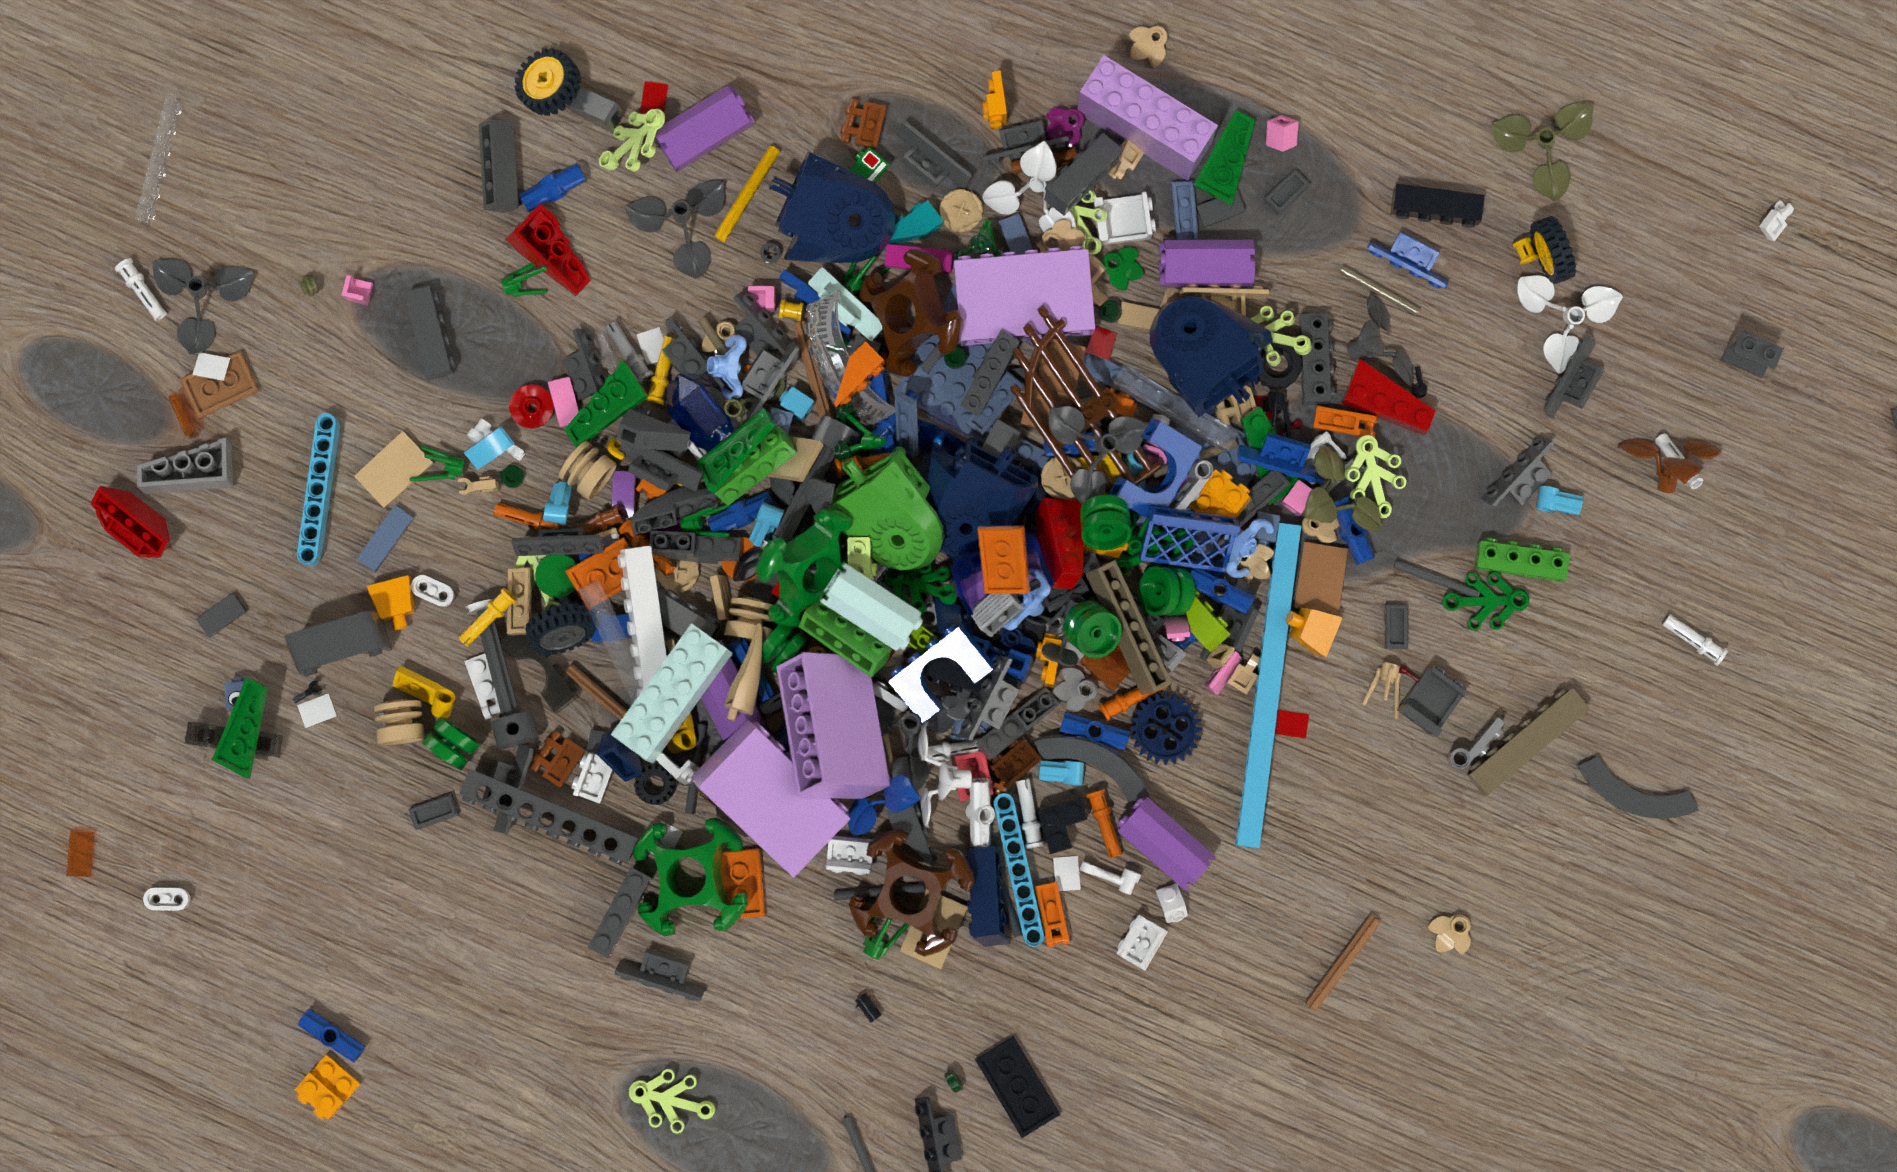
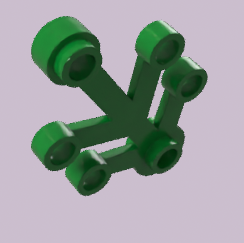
M1159 527L1152 528V534L1158 533L1155 537L1164 532ZM1181 528L1175 533L1172 532V534L1178 540L1187 534V531ZM1167 535L1162 539L1168 542L1159 544L1164 549L1174 541L1170 535ZM1131 536L1127 542L1128 548L1131 551L1139 550L1142 547L1143 539H1140L1138 536ZM1190 537L1181 543L1180 546L1183 550L1188 549L1194 544V541ZM1155 543L1147 548L1146 555H1155L1161 550ZM1178 546L1173 548L1174 550L1170 558H1176L1182 554ZM1140 554L1131 558L1126 555H1120L1119 559H1113V561L1116 560L1122 575L1127 574L1131 567L1144 562L1139 559ZM1151 562L1144 572L1150 567L1160 566L1161 563Z
M929 564L914 570L889 568L885 573L886 584L889 587H893L895 595L908 604L909 600L903 593L902 585L910 588L913 601L911 606L919 610L921 615L926 612L927 608L921 599L920 591L939 597L941 602L947 605L953 604L957 599V592L953 585L945 584L939 588L927 584L936 580L942 583L949 581L951 574L946 567L933 572L934 569ZM920 573L922 575L921 577L915 579L910 578Z
M1492 572L1487 576L1488 584L1497 586L1506 595L1497 596L1479 580V576L1476 573H1469L1465 577L1466 585L1474 587L1484 597L1460 598L1455 593H1449L1442 599V606L1450 612L1457 610L1459 607L1485 606L1475 617L1467 622L1469 630L1477 631L1481 628L1482 622L1498 605H1507L1499 616L1493 617L1489 622L1491 629L1499 630L1514 611H1523L1528 607L1529 595L1522 589L1513 590L1502 580L1499 573ZM1492 575L1497 576V583H1493L1490 578ZM1469 576L1475 577L1476 582L1474 584L1469 583ZM1516 596L1521 598V604L1514 602ZM1448 599L1454 600L1455 604L1453 607L1448 606ZM1495 619L1500 621L1498 628L1493 625ZM1472 620L1478 622L1477 628L1471 627L1470 623Z

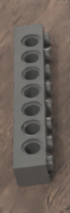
M469 769L459 792L463 796L462 800L474 805L477 801L484 804L482 809L494 814L496 810L504 812V818L514 822H517V819H521L526 822L525 826L537 831L540 827L547 830L546 835L552 838L559 839L560 836L567 838V844L579 848L580 845L589 847V853L599 857L601 853L610 856L609 861L621 865L622 862L628 863L638 839L472 769ZM483 785L491 789V795L487 799H482L478 795V789ZM508 794L512 797V804L509 807L505 808L499 804L501 795ZM524 803H530L533 806V813L529 816H524L520 813V807ZM547 811L554 815V821L549 825L543 824L541 821L542 814ZM567 820H571L575 824V829L572 833H565L562 830V824ZM587 829H593L596 833V838L592 842H587L583 838V833ZM610 837L614 838L617 842L616 848L611 851L606 850L604 847V841Z

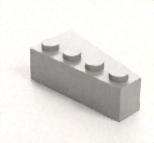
M225 437L211 444L200 445L199 448L189 451L184 450L167 458L162 457L137 465V487L144 494L233 487L232 444Z

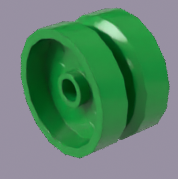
M1099 495L1088 499L1082 504L1080 508L1082 540L1087 546L1096 550H1114L1122 547L1129 541L1131 537L1129 505L1124 499L1113 495Z
M1154 566L1147 569L1140 579L1139 599L1142 607L1148 614L1153 616L1184 615L1194 602V581L1191 574L1185 568Z
M1085 601L1074 606L1067 614L1063 624L1064 635L1068 642L1088 658L1097 659L1111 653L1118 645L1122 635L1121 623L1118 618L1096 601Z
M779 624L762 645V663L764 665L769 664L776 657L771 668L776 674L777 666L803 653V650L810 641V638L801 631L797 632L790 639L794 632V627H786Z
M439 717L433 727L443 737L440 738L433 733H427L421 743L445 763L463 770L469 761L459 750L462 749L468 754H474L480 744L446 719Z

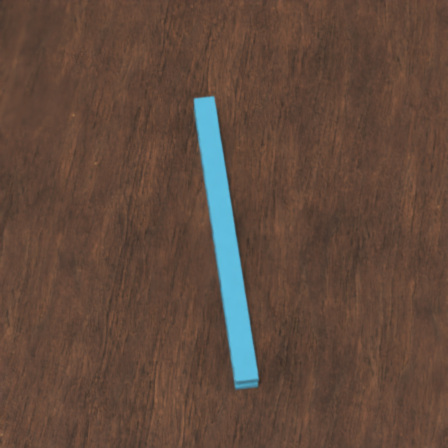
M1279 523L1274 543L1275 554L1273 555L1260 651L1261 659L1258 666L1235 846L1260 848L1289 625L1285 620L1291 610L1301 526Z

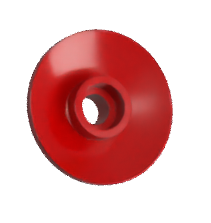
M532 384L517 389L509 403V411L513 420L518 425L528 429L539 428L546 424L554 410L553 400L549 392L541 386ZM535 404L536 410L533 412L529 411V406Z

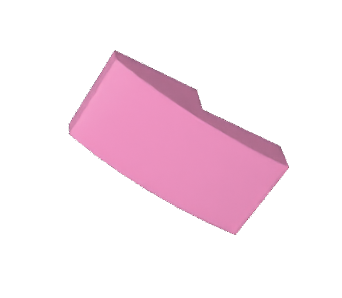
M569 376L547 381L559 427L568 425L579 412Z
M1186 613L1179 616L1163 615L1168 639L1172 638V641H1183L1185 637H1190Z

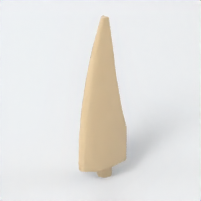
M761 623L757 624L747 654L727 694L724 708L729 709L727 719L730 721L736 720L738 712L747 715L753 714L762 663Z

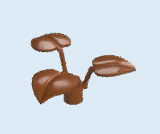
M1635 438L1625 440L1617 447L1638 458L1655 457L1657 464L1656 475L1660 476L1657 488L1664 493H1674L1678 479L1686 484L1692 477L1700 473V465L1688 459L1691 455H1695L1700 459H1710L1720 455L1722 452L1721 449L1709 442L1698 439L1688 440L1683 446L1684 449L1688 450L1684 456L1685 459L1666 457L1662 461L1664 466L1662 470L1660 455L1657 453L1660 447L1654 442Z

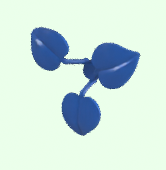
M897 775L889 779L890 786L884 790L885 799L873 800L869 803L865 797L863 799H856L852 803L848 813L850 818L848 825L853 836L866 834L874 827L877 818L876 810L873 807L875 804L885 803L889 811L900 812L911 807L921 799L907 776Z

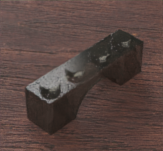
M508 635L501 640L515 660L533 659L541 664L546 674V684L541 696L553 712L559 713L578 698L575 693L578 691L571 680L566 681L562 676L565 672L557 662L553 664L548 658L551 656V653L544 655L543 653L537 654V652H534L530 647L527 635Z
M188 721L184 744L216 749L225 727ZM259 732L255 754L279 758L283 736Z

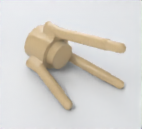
M1384 662L1382 663V668H1377L1376 675L1362 701L1363 706L1368 702L1380 677L1381 681L1386 683L1383 696L1384 701L1388 699L1390 686L1395 681L1394 718H1399L1397 709L1399 708L1400 666Z

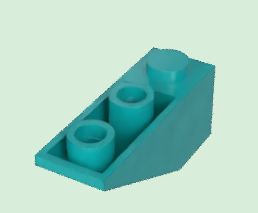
M928 200L924 203L919 202L912 207L910 214L906 217L902 215L895 220L894 233L888 244L893 245L927 239L944 226V220Z

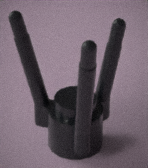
M1269 392L1267 400H1264L1262 410L1265 415L1267 410L1272 413V426L1276 425L1277 414L1283 410L1286 437L1291 439L1288 402H1285V394Z

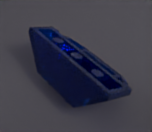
M679 374L667 385L668 413L681 429L691 432L690 440L696 447L711 451L734 432L729 416L702 383L688 378L684 374Z

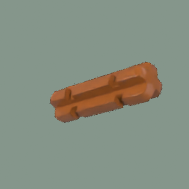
M1001 780L999 784L995 782L993 786L996 789L995 794L999 795L1000 792H1006L1007 787L1004 786V781Z

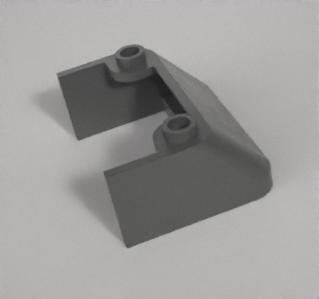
M373 611L360 612L284 636L296 668L304 676L318 673L317 669L321 665L364 653L373 657L382 654V650H392L384 620Z

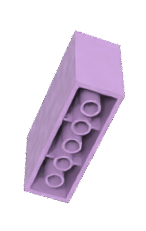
M1103 55L1079 94L1077 110L1086 119L1122 141L1125 139L1130 140L1145 152L1144 155L1186 181L1190 180L1210 149L1218 127L1217 124Z
M1073 246L1069 248L1070 251L1051 248L1047 249V253H1038V250L1025 251L1024 255H1016V252H1005L1001 257H994V254H983L977 259H971V256H960L958 260H954L957 309L961 318L964 319L960 337L961 346L993 344L1000 330L1005 331L1019 341L1030 340L1029 336L1026 335L1023 329L1027 324L1032 326L1034 333L1042 339L1049 331L1044 318L1040 316L1037 310L1042 305L1048 310V314L1052 316L1055 322L1063 319L1066 327L1061 331L1065 337L1093 335L1095 320L1088 249H1083V246Z
M803 652L777 666L798 798L863 799L889 787V775L871 677L838 654Z
M747 719L694 773L691 779L704 794L794 878L850 820L845 814L848 809L837 798H798L791 754L788 751L783 754L786 749L772 736L768 739L767 737L770 734L757 721L752 724Z

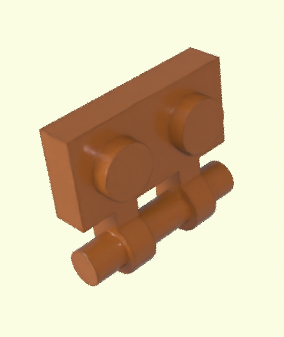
M850 99L849 107H846L845 123L840 131L842 134L840 142L849 144L850 136H856V146L870 147L877 150L887 107L865 101L863 109L857 108L859 101ZM855 117L861 118L859 128L853 127Z
M554 730L550 737H546L545 745L539 754L536 753L533 757L534 761L530 768L538 772L543 765L546 767V770L542 776L562 788L586 750L568 738L560 745L557 741L562 734ZM554 748L557 750V753L552 761L549 762L546 758Z

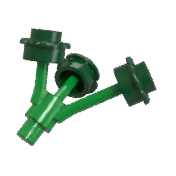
M984 220L983 226L980 227V232L971 238V245L965 252L958 250L952 254L953 264L954 260H958V257L968 256L972 250L975 253L986 254L990 251V247H992L993 253L991 254H994V257L1003 256L1005 250L997 249L994 236L992 235L991 220Z
M843 404L837 409V421L843 422L845 425L852 422L864 433L861 443H856L853 446H849L848 441H838V446H835L838 459L842 458L843 462H846V459L853 458L854 455L860 456V458L872 456V448L885 446L886 439L884 437L873 435L872 432L855 419L857 411L854 409L853 404Z

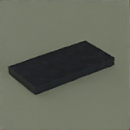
M1014 1036L975 1059L1021 1138L1061 1115Z

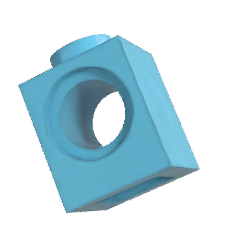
M793 386L790 390L786 389L779 399L781 401L780 407L787 412L794 413L795 418L801 422H804L815 406L814 400Z

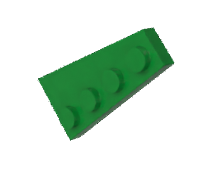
M1237 110L1234 112L1195 180L1193 187L1232 207L1253 131L1254 119Z
M625 360L619 363L617 370L608 376L605 380L606 383L598 392L596 391L593 394L590 402L585 408L582 407L564 429L576 448L583 442L590 441L625 415L628 409L632 410L649 397Z
M1259 406L1240 418L1250 448L1261 450L1268 432L1277 435ZM1254 464L1260 481L1270 470ZM1282 473L1291 484L1267 505H1271L1289 493L1298 480L1304 483L1305 479L1296 476L1290 477Z
M765 408L761 409L696 462L698 469L703 472L702 478L711 493L714 494L776 426L770 413Z
M248 677L244 681L212 760L238 775L250 779L268 686Z

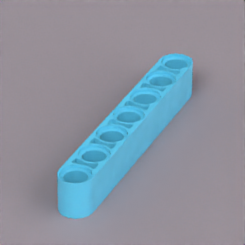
M329 413L319 415L315 424L297 549L298 560L309 567L318 565L322 558L340 433L338 419ZM331 419L333 421L332 427L325 430L323 427L324 422ZM329 441V449L322 452L320 450L321 444ZM321 463H326L327 468L325 472L318 473V466ZM322 485L323 492L320 495H315V487ZM314 507L320 508V514L317 517L311 516V510ZM316 528V537L309 539L308 532ZM312 550L314 552L313 559L306 561V552Z
M1001 793L994 800V809L1023 939L1027 945L1035 947L1040 945L1044 939L1043 929L1015 803L1009 794ZM1002 797L1010 800V807L1007 810H1002L997 805L998 800ZM1007 819H1011L1015 823V829L1012 832H1006L1002 827L1003 822ZM1012 841L1018 842L1020 845V851L1017 854H1011L1007 850L1008 844ZM1017 863L1025 867V873L1022 876H1015L1012 872V867ZM1022 885L1027 886L1030 890L1029 896L1025 899L1020 898L1017 894V889ZM1027 907L1032 908L1035 912L1034 918L1030 921H1026L1022 917V911ZM1030 930H1037L1040 934L1039 940L1035 943H1031L1027 939V934Z

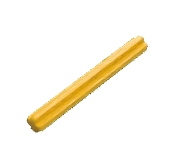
M771 145L768 147L717 229L714 236L719 241H726L780 153L776 147Z

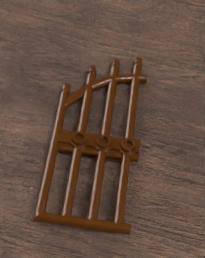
M1042 305L1037 310L1040 316L1044 318L1049 331L1040 340L1038 335L1034 333L1032 326L1027 324L1023 327L1024 332L1029 336L1035 349L1030 361L1023 356L1024 354L1019 348L1012 351L1026 374L1024 394L1021 393V389L1016 384L1012 385L1010 389L1071 479L1076 470L1061 450V447L1066 444H1062L1054 438L1050 428L1047 429L1032 407L1034 386L1050 410L1053 407H1059L1035 372L1040 358H1043L1074 406L1083 414L1085 426L1080 433L1090 428L1093 434L1098 437L1105 435L1097 422L1107 415L1111 421L1118 418L1119 415L1115 409L1120 407V404L1108 387L1103 391L1100 389L1061 331L1066 327L1063 319L1055 322L1052 316L1048 314V310ZM1054 337L1094 394V397L1086 403L1082 402L1046 348ZM1077 436L1073 444L1090 467L1095 459L1081 438ZM1139 446L1133 453L1144 470L1133 477L1116 450L1107 453L1123 478L1136 486L1162 468L1159 461L1151 464ZM1097 464L1093 472L1100 471L1104 474L1106 479L1105 491L1108 494L1113 485Z

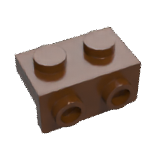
M1017 738L1008 746L1010 751L1007 754L1003 755L1000 753L991 761L994 764L991 766L992 771L1000 780L1005 782L1004 785L1007 788L1011 787L1042 760L1025 738L1022 741Z

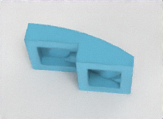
M500 426L467 449L464 454L474 467L479 470L515 443Z

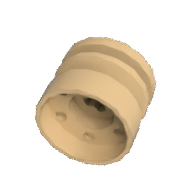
M585 441L568 456L558 477L562 481L568 479L567 484L570 487L580 481L577 492L590 501L608 483L614 474V470L617 468V464L606 455L601 456L596 461L599 450L596 447L591 449L592 445Z
M751 597L731 598V604L739 606L740 609H729V613L738 616V619L726 622L724 636L734 639L743 637L747 642H751L757 624L761 623L762 644H764L773 632L772 629L764 626V622H773L766 615V612L773 605L764 600Z
M397 699L374 706V713H384L382 716L375 717V722L386 724V727L376 730L377 744L380 746L397 745L423 740L425 738L424 724L413 723V719L421 717L422 712L411 711L420 708L421 701Z

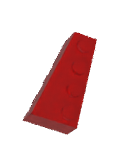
M1361 359L1356 363L1341 403L1421 435H1425L1429 431L1436 412Z
M1044 498L1034 512L1051 588L1072 589L1083 575L1084 542L1082 540L1080 518L1082 504L1078 500Z

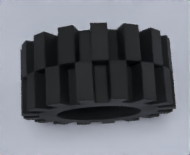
M651 764L645 766L642 769V775L634 779L636 794L642 801L651 805H660L667 802L673 796V792L676 789L674 776L662 765ZM652 776H659L663 780L664 786L659 793H651L647 789V780Z

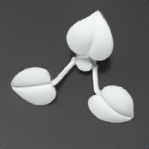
M1045 141L1027 150L1021 157L1020 166L1023 172L1031 177L1030 181L1022 189L1015 192V187L1011 182L997 181L985 190L983 200L994 211L1004 215L1014 213L1020 205L1017 196H1020L1029 187L1034 192L1043 191L1045 197V187L1056 174V162L1051 149ZM1043 197V211L1045 215L1039 219V225L1043 232L1052 229L1054 223L1059 220H1070L1071 228H1076L1075 218L1070 211L1063 216L1053 207L1048 210V203Z
M1539 275L1520 277L1517 293L1525 309L1533 313H1539L1546 304L1551 308L1564 312L1563 320L1568 324V327L1563 332V335L1552 334L1545 340L1543 345L1544 356L1557 373L1566 371L1567 363L1570 359L1574 358L1577 352L1579 339L1575 336H1567V334L1573 329L1574 325L1583 322L1585 311L1588 319L1592 322H1606L1615 314L1623 298V295L1616 290L1595 286L1587 289L1581 296V302L1585 307H1561L1549 302L1555 292L1553 283L1549 279Z
M928 721L923 723L918 737L920 761L925 760L940 766L938 789L928 792V789L924 788L921 794L920 813L926 828H930L928 823L931 815L930 799L932 795L938 793L939 800L942 801L950 790L970 788L972 782L970 770H958L957 766L947 765L945 762L933 760L928 756L926 732Z

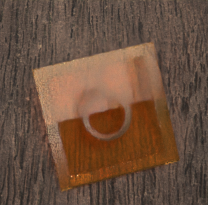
M1119 645L1104 657L1096 659L1084 656L1079 662L1111 693L1131 673Z

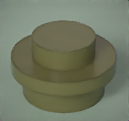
M306 275L302 276L303 281L299 283L303 293H308L310 297L314 296V293L318 292L312 275L308 277Z

